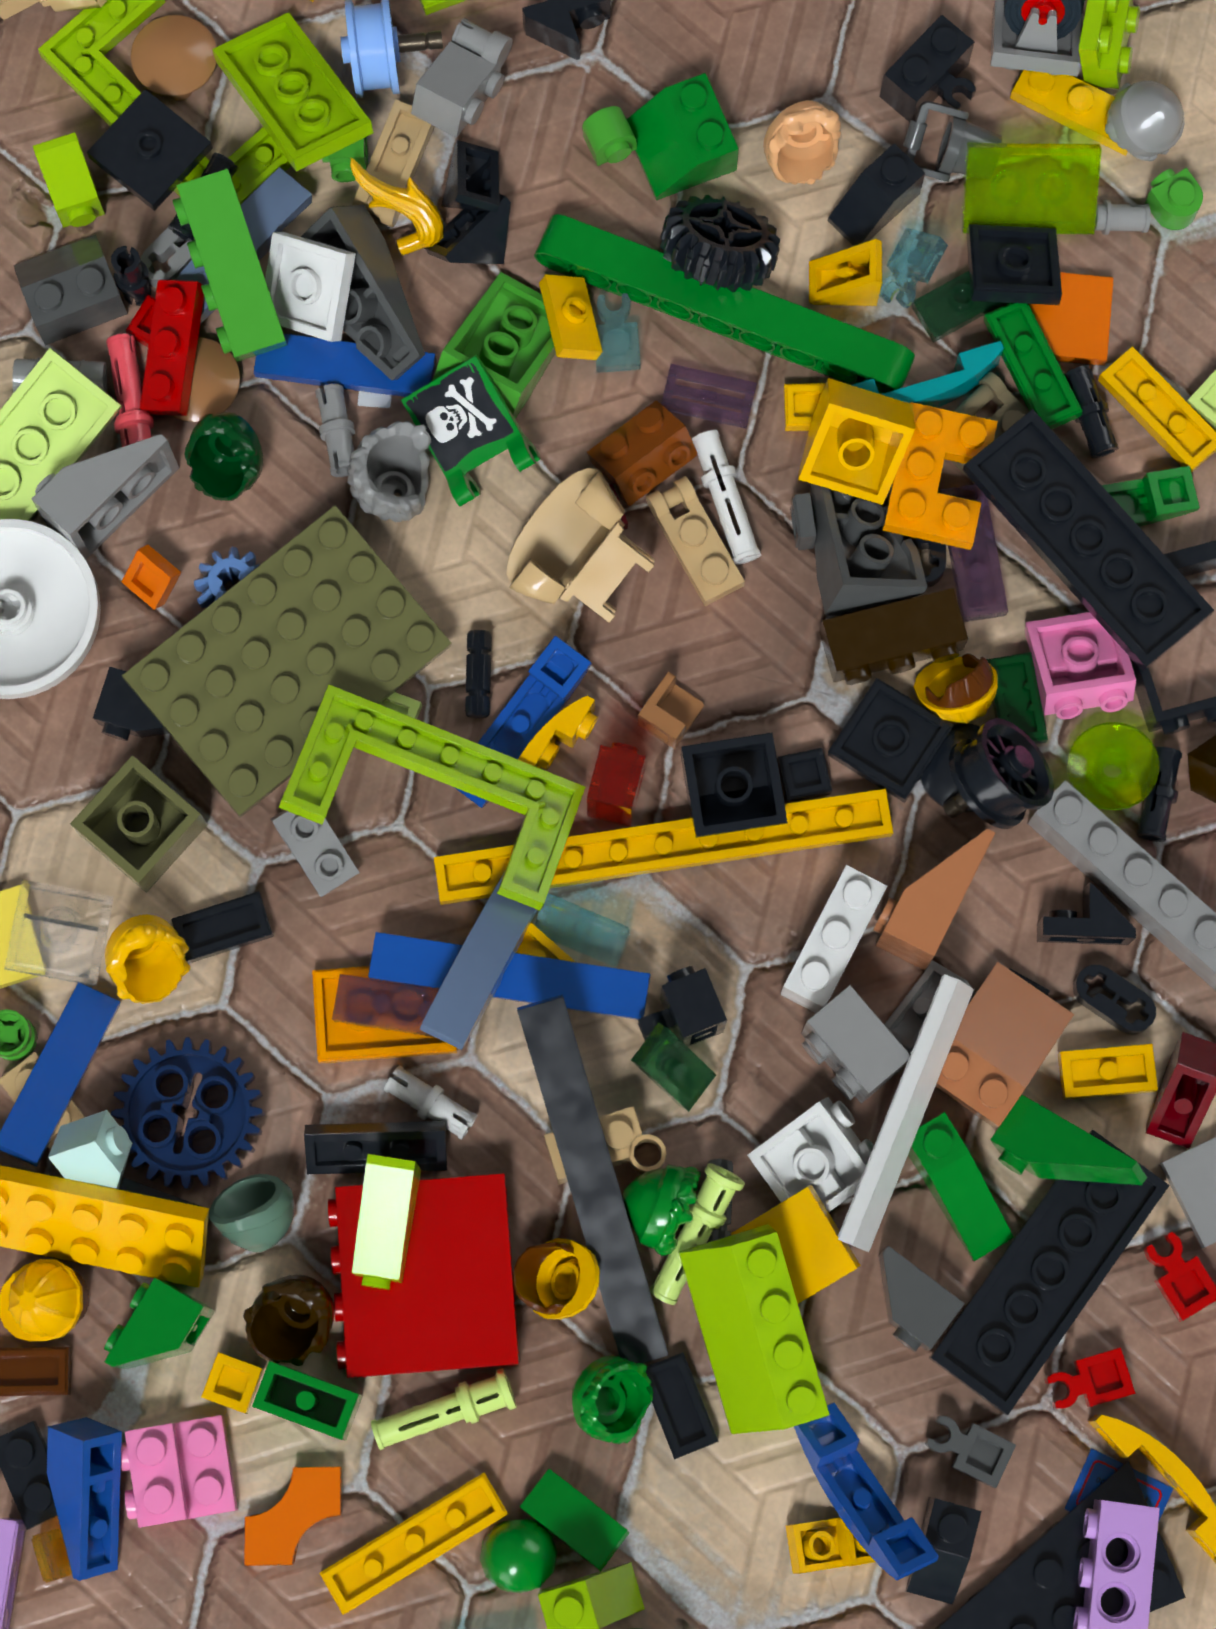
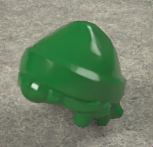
M667 1164L663 1168L651 1170L636 1177L623 1192L622 1197L629 1221L638 1236L639 1243L655 1249L657 1254L661 1256H667L674 1251L678 1241L675 1238L677 1230L683 1228L685 1223L693 1221L689 1205L695 1204L697 1201L695 1191L698 1190L699 1178L701 1176L697 1168L692 1166L685 1168Z
M618 1356L601 1357L588 1365L578 1375L572 1388V1407L578 1426L592 1438L615 1444L629 1443L640 1428L641 1420L644 1418L646 1410L653 1400L651 1381L646 1375L647 1366L643 1363L636 1364Z

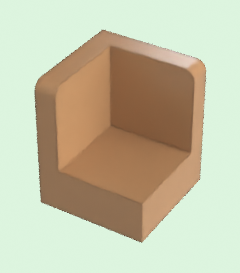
M668 671L639 712L638 725L673 749H676L703 710L704 704L677 686L676 676Z

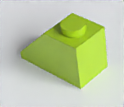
M75 132L33 145L36 158L63 228L68 226H86L92 223L96 217L105 215L90 168Z

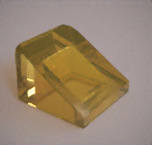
M61 1528L32 1536L33 1539L31 1541L43 1581L49 1583L71 1576L72 1571Z

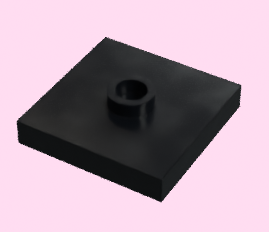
M145 89L87 151L89 159L155 211L177 188L176 185L180 184L213 147L211 141Z
M969 224L966 236L971 301L1044 305L1060 304L1062 288L1056 228Z
M876 678L829 749L828 756L879 788L886 789L887 793L905 803L953 730L954 725L947 720H942L934 712Z

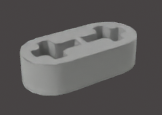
M169 228L141 256V261L147 266L150 274V279H147L149 285L157 288L158 280H175L192 260L187 246L188 242L178 237ZM156 260L161 263L168 260L170 271L165 273L159 270L154 274L155 270L152 263Z

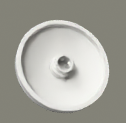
M0 519V699H16L44 692L65 680L78 668L94 643L100 622L101 605L95 577L82 554L68 539L55 530L39 523L20 519Z

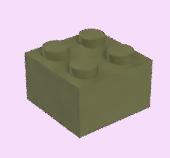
M133 755L70 823L82 838L146 893L208 825L203 816Z

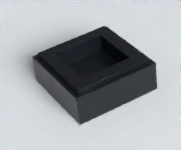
M822 748L783 755L777 758L787 803L832 793Z

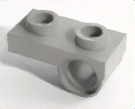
M286 810L271 818L278 833L320 897H323L360 873L326 819L323 825Z

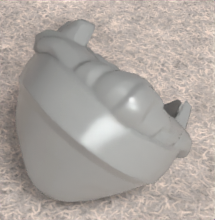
M1141 81L1132 85L1126 83L1116 93L1115 100L1112 101L1108 110L1105 132L1120 148L1126 149L1134 157L1144 161H1154L1158 154L1166 155L1169 149L1182 136L1185 124L1181 102L1168 87L1158 82Z

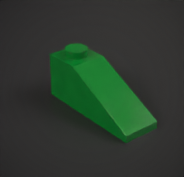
M1024 1095L1019 1097L990 1139L1001 1154L998 1160L1008 1169L1019 1175L1026 1170L1042 1179L1143 1185L1147 1179V1176L1136 1160Z
M944 1112L919 1127L908 1156L972 1261L978 1260L1014 1238L972 1155L947 1114Z

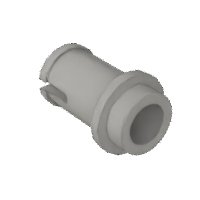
M1105 199L1103 204H1095L1093 229L1101 231L1103 235H1108L1110 231L1147 233L1151 219L1149 204H1111L1110 200Z

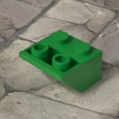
M154 1277L150 1285L144 1282L135 1293L129 1306L135 1311L126 1326L117 1325L108 1338L104 1349L110 1353L104 1362L111 1367L130 1369L189 1353L193 1350L215 1310L170 1283Z

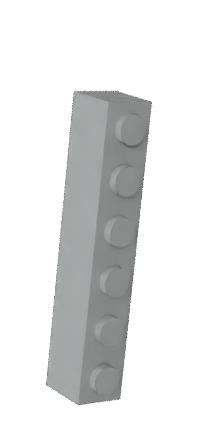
M1065 780L1053 792L1051 801L1034 813L1028 825L1216 991V913Z

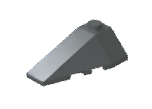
M365 205L330 207L301 237L356 253L343 331L356 342V348L392 381L398 380L425 353L386 240Z
M810 483L811 503L816 529L814 544L816 573L825 615L842 616L910 599L926 591L927 584L919 551L912 539L905 540L903 535L882 531L887 506L885 507L884 504L880 505Z

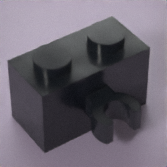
M941 15L887 70L883 76L879 97L909 122L916 119L918 108L922 102H933L938 96L942 98V105L960 109L961 104L952 95L954 93H962L971 100L976 92V88L970 80L961 77L956 78L969 65L975 42L945 16Z
M693 966L682 968L667 976L668 982L662 985L660 996L664 1010L638 1019V1026L644 1040L651 1039L673 1029L681 1050L724 1033L727 1018L706 968L695 972Z

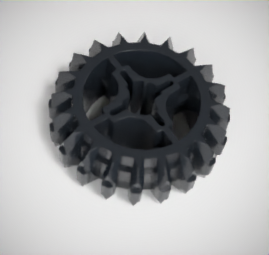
M705 195L703 199L690 196L688 201H678L676 207L670 209L662 228L660 248L664 250L663 258L672 262L671 268L675 271H683L685 279L693 278L700 282V286L704 284L714 286L716 291L720 287L727 288L731 292H736L738 287L750 291L753 285L762 286L764 280L769 278L771 272L774 271L780 250V238L776 236L777 228L768 224L766 216L756 215L755 208L753 207L745 208L740 205V201L733 203L727 201L724 196L721 199H713L710 195Z

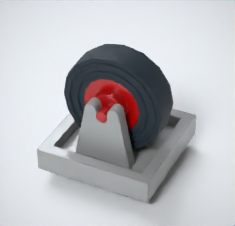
M995 0L992 18L991 66L1003 67L1008 70L1019 69L1044 72L1051 75L1078 76L1081 64L1079 43L1081 38L1083 0Z

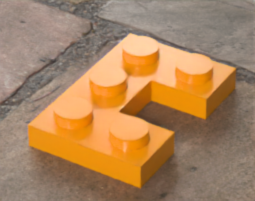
M910 402V404H913L915 431L892 483L882 531L971 550L982 502L937 493L944 459L966 464L994 441L998 421Z

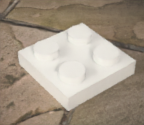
M283 231L273 232L265 280L280 325L330 342L341 341L356 253Z

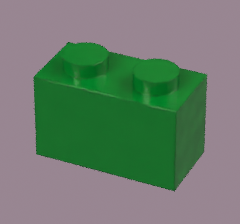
M269 1361L252 1407L346 1441L363 1395Z

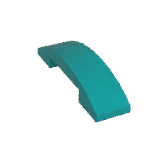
M994 342L959 353L954 373L881 395L907 403L913 402L936 408L946 405L968 393L979 384V381L988 372H992L995 369L1004 350L1002 342ZM874 379L852 385L879 394Z

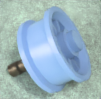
M345 0L348 36L340 37L343 64L351 63L356 98H363L364 91L391 88L393 94H400L397 62H401L400 53L424 51L427 48L430 50L443 49L441 31H432L427 34L423 32L398 35L397 26L393 27L389 0H381V3L354 6L352 0Z

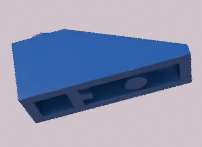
M88 1417L48 1426L47 1476L72 1575L78 1581L118 1570L122 1431Z

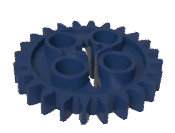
M190 1037L185 1038L182 1050H177V1047L170 1039L166 1040V1054L160 1055L152 1047L148 1048L151 1062L146 1065L142 1061L134 1059L133 1063L139 1072L137 1076L133 1077L127 1074H122L121 1076L123 1081L130 1086L128 1092L119 1091L114 1092L113 1095L121 1102H124V1108L111 1111V1116L124 1120V1125L121 1127L125 1129L132 1142L129 1154L138 1153L131 1166L138 1170L150 1164L146 1178L154 1181L163 1172L164 1186L168 1188L174 1185L177 1177H181L182 1185L186 1190H191L194 1177H199V1180L206 1188L210 1187V1173L216 1172L224 1180L228 1179L225 1165L230 1162L236 1167L242 1168L243 1163L237 1155L239 1151L243 1150L250 1153L255 1151L254 1147L246 1141L248 1135H262V1130L251 1124L252 1119L265 1116L263 1109L252 1107L251 1104L263 1096L260 1090L247 1089V1086L255 1080V1075L252 1072L238 1075L244 1061L238 1057L230 1063H226L229 1049L223 1046L213 1055L212 1043L208 1039L203 1041L199 1050H195L193 1040ZM200 1073L202 1074V1080L192 1102V1107L199 1112L197 1119H188L182 1151L176 1154L174 1147L184 1126V1120L177 1114L180 1108L187 1109L189 1107L193 1079L196 1074ZM171 1074L181 1075L183 1078L181 1092L173 1097L163 1096L161 1092L163 1079ZM216 1085L227 1087L229 1094L226 1103L219 1108H209L205 1102L208 1090ZM160 1118L167 1119L171 1126L169 1136L164 1141L152 1142L148 1136V1129L151 1123ZM203 1130L213 1131L216 1136L214 1148L205 1154L196 1153L193 1148L195 1135Z

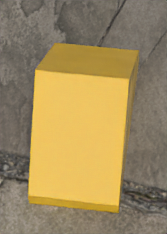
M873 239L809 261L810 304L877 306L882 286L881 240Z

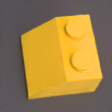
M828 378L812 416L798 480L883 505L915 431L913 404Z

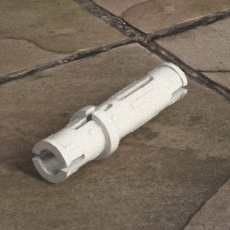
M710 430L692 438L704 472L701 480L703 486L710 490L735 565L748 563L759 558L761 553L755 542L746 510L734 480L737 477L736 469L728 463L718 430ZM713 460L717 462L726 488L725 491L721 490L712 464ZM728 503L732 505L741 531L740 535H737L727 507Z

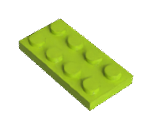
M289 12L212 49L216 63L296 172L374 133L371 120Z

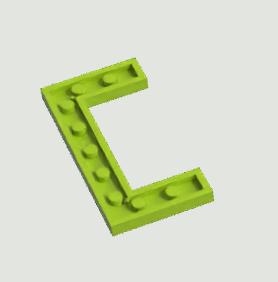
M107 0L101 8L83 9L38 48L39 54L111 126L141 92L104 55L158 10L166 1ZM264 127L228 157V159L234 162V165L238 166L237 172L232 177V182L240 205L279 167L287 171L292 166ZM204 157L181 183L199 178L207 167L209 160ZM176 188L174 191L180 197L178 188Z
M329 684L279 808L323 825L353 748L367 752L525 815L497 894L540 911L546 900L586 786Z

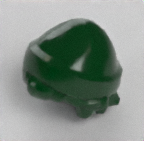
M222 412L214 415L206 414L194 427L184 452L187 465L192 468L190 479L194 483L195 489L203 491L204 495L212 497L214 500L234 501L243 492L251 489L260 477L263 468L262 448L255 431L245 419L231 412Z

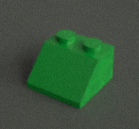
M706 73L664 88L627 118L637 142V149L634 151L656 201L737 171L739 148Z

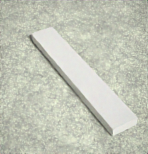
M946 974L941 977L838 1234V1240L869 1252L974 991L973 988L957 978Z

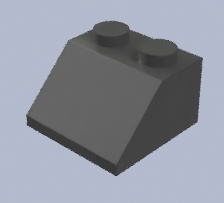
M96 234L13 265L27 306L45 346L127 315Z

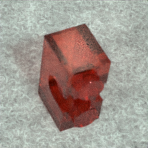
M613 742L611 747L600 745L587 794V817L631 827L645 774L646 756L639 755V750L636 747L619 742Z

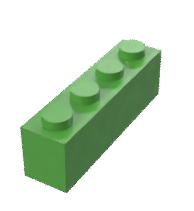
M225 169L176 185L180 198L173 199L172 201L181 226L190 224L195 240L188 242L187 246L195 269L204 266L209 283L201 285L209 311L218 309L224 326L215 329L224 354L233 352L236 362L287 346L229 170Z

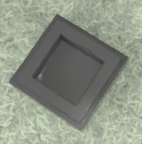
M810 493L795 494L790 507L795 547L798 550L814 549L816 529Z

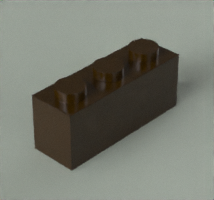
M954 588L822 620L819 631L833 683L845 680L847 685L865 682L872 678V673L889 669L890 674L906 672L916 667L915 662L930 658L933 659L934 663L955 659L960 655L959 651L964 650L968 641V635Z

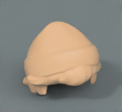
M812 100L797 102L779 113L770 124L763 144L764 154L776 179L794 185L798 183L811 185L816 180L822 179L823 171L830 170L835 165L838 154V144L841 136V122L838 113L828 110L819 102Z

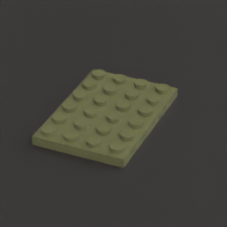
M335 505L125 672L122 677L239 818H241L291 777L329 684L381 704L449 649L452 643Z

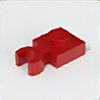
M1169 1232L1164 1235L1171 1248L1167 1257L1160 1256L1152 1244L1144 1248V1254L1151 1264L1162 1267L1165 1275L1154 1282L1179 1322L1216 1301V1285L1197 1256L1186 1262L1181 1256L1183 1251L1182 1242L1174 1232Z
M1121 1347L1073 1361L1077 1375L1071 1376L1065 1372H1056L1044 1379L1046 1384L1060 1381L1067 1387L1066 1397L1052 1402L1055 1409L1072 1406L1078 1396L1083 1394L1087 1407L1136 1394Z

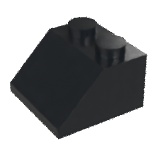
M773 732L681 747L680 755L687 799L696 838L788 823Z

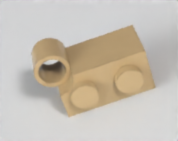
M634 1106L599 1117L614 1167L630 1162L633 1169L641 1174L663 1167L666 1159V1147L657 1136L650 1134L642 1135ZM554 1133L545 1134L546 1146L558 1184L566 1183L568 1180ZM642 1143H652L660 1150L661 1159L654 1166L645 1167L636 1161L634 1151Z

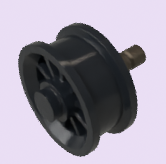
M1000 718L988 720L979 728L977 738L963 739L955 744L950 751V772L959 791L956 796H953L943 804L945 813L951 818L957 817L970 807L981 819L990 825L1001 829H1010L1023 820L1027 809H1040L1048 804L1053 797L1054 782L1045 757L1034 741L1022 729L1007 720Z

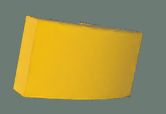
M585 696L561 710L536 733L518 760L548 770L560 749V746L555 744L557 740L571 748L574 747L579 737L586 740L598 720V716L593 714L595 711V699Z
M841 1517L785 1525L793 1574L875 1562L856 1540Z

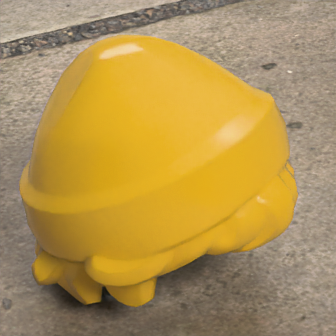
M138 915L122 922L111 934L105 950L106 972L117 986L118 997L123 1000L130 999L134 1003L141 1004L161 1002L177 988V984L182 981V977L189 972L191 967L185 959V954L189 951V947L184 938L180 937L166 920L156 915Z

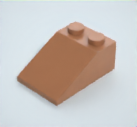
M986 829L904 889L898 901L889 898L873 929L881 934L876 946L925 971L934 958L995 832Z
M997 962L968 1003L935 1087L993 1128H998L1022 1095L1074 1014Z

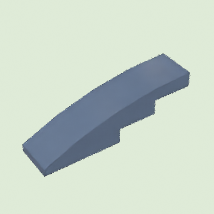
M280 167L240 205L258 260L270 251L273 232H282L286 226L312 203V194ZM192 260L175 279L178 281H198L203 285L209 283L204 266L195 269ZM205 297L200 324L215 311H209Z
M503 875L467 936L420 1027L421 1031L460 1050L464 1048L500 986L504 972L521 945L525 932L538 911L497 894Z

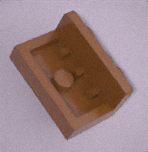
M656 400L587 451V454L592 464L616 485L622 500L630 506L697 456V451L686 426Z

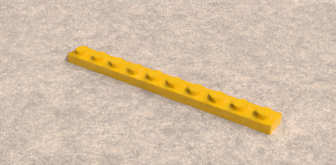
M886 789L785 804L787 824L696 838L692 818L570 836L567 838L550 888L892 837L893 827ZM514 845L433 857L440 904L489 898L506 870Z

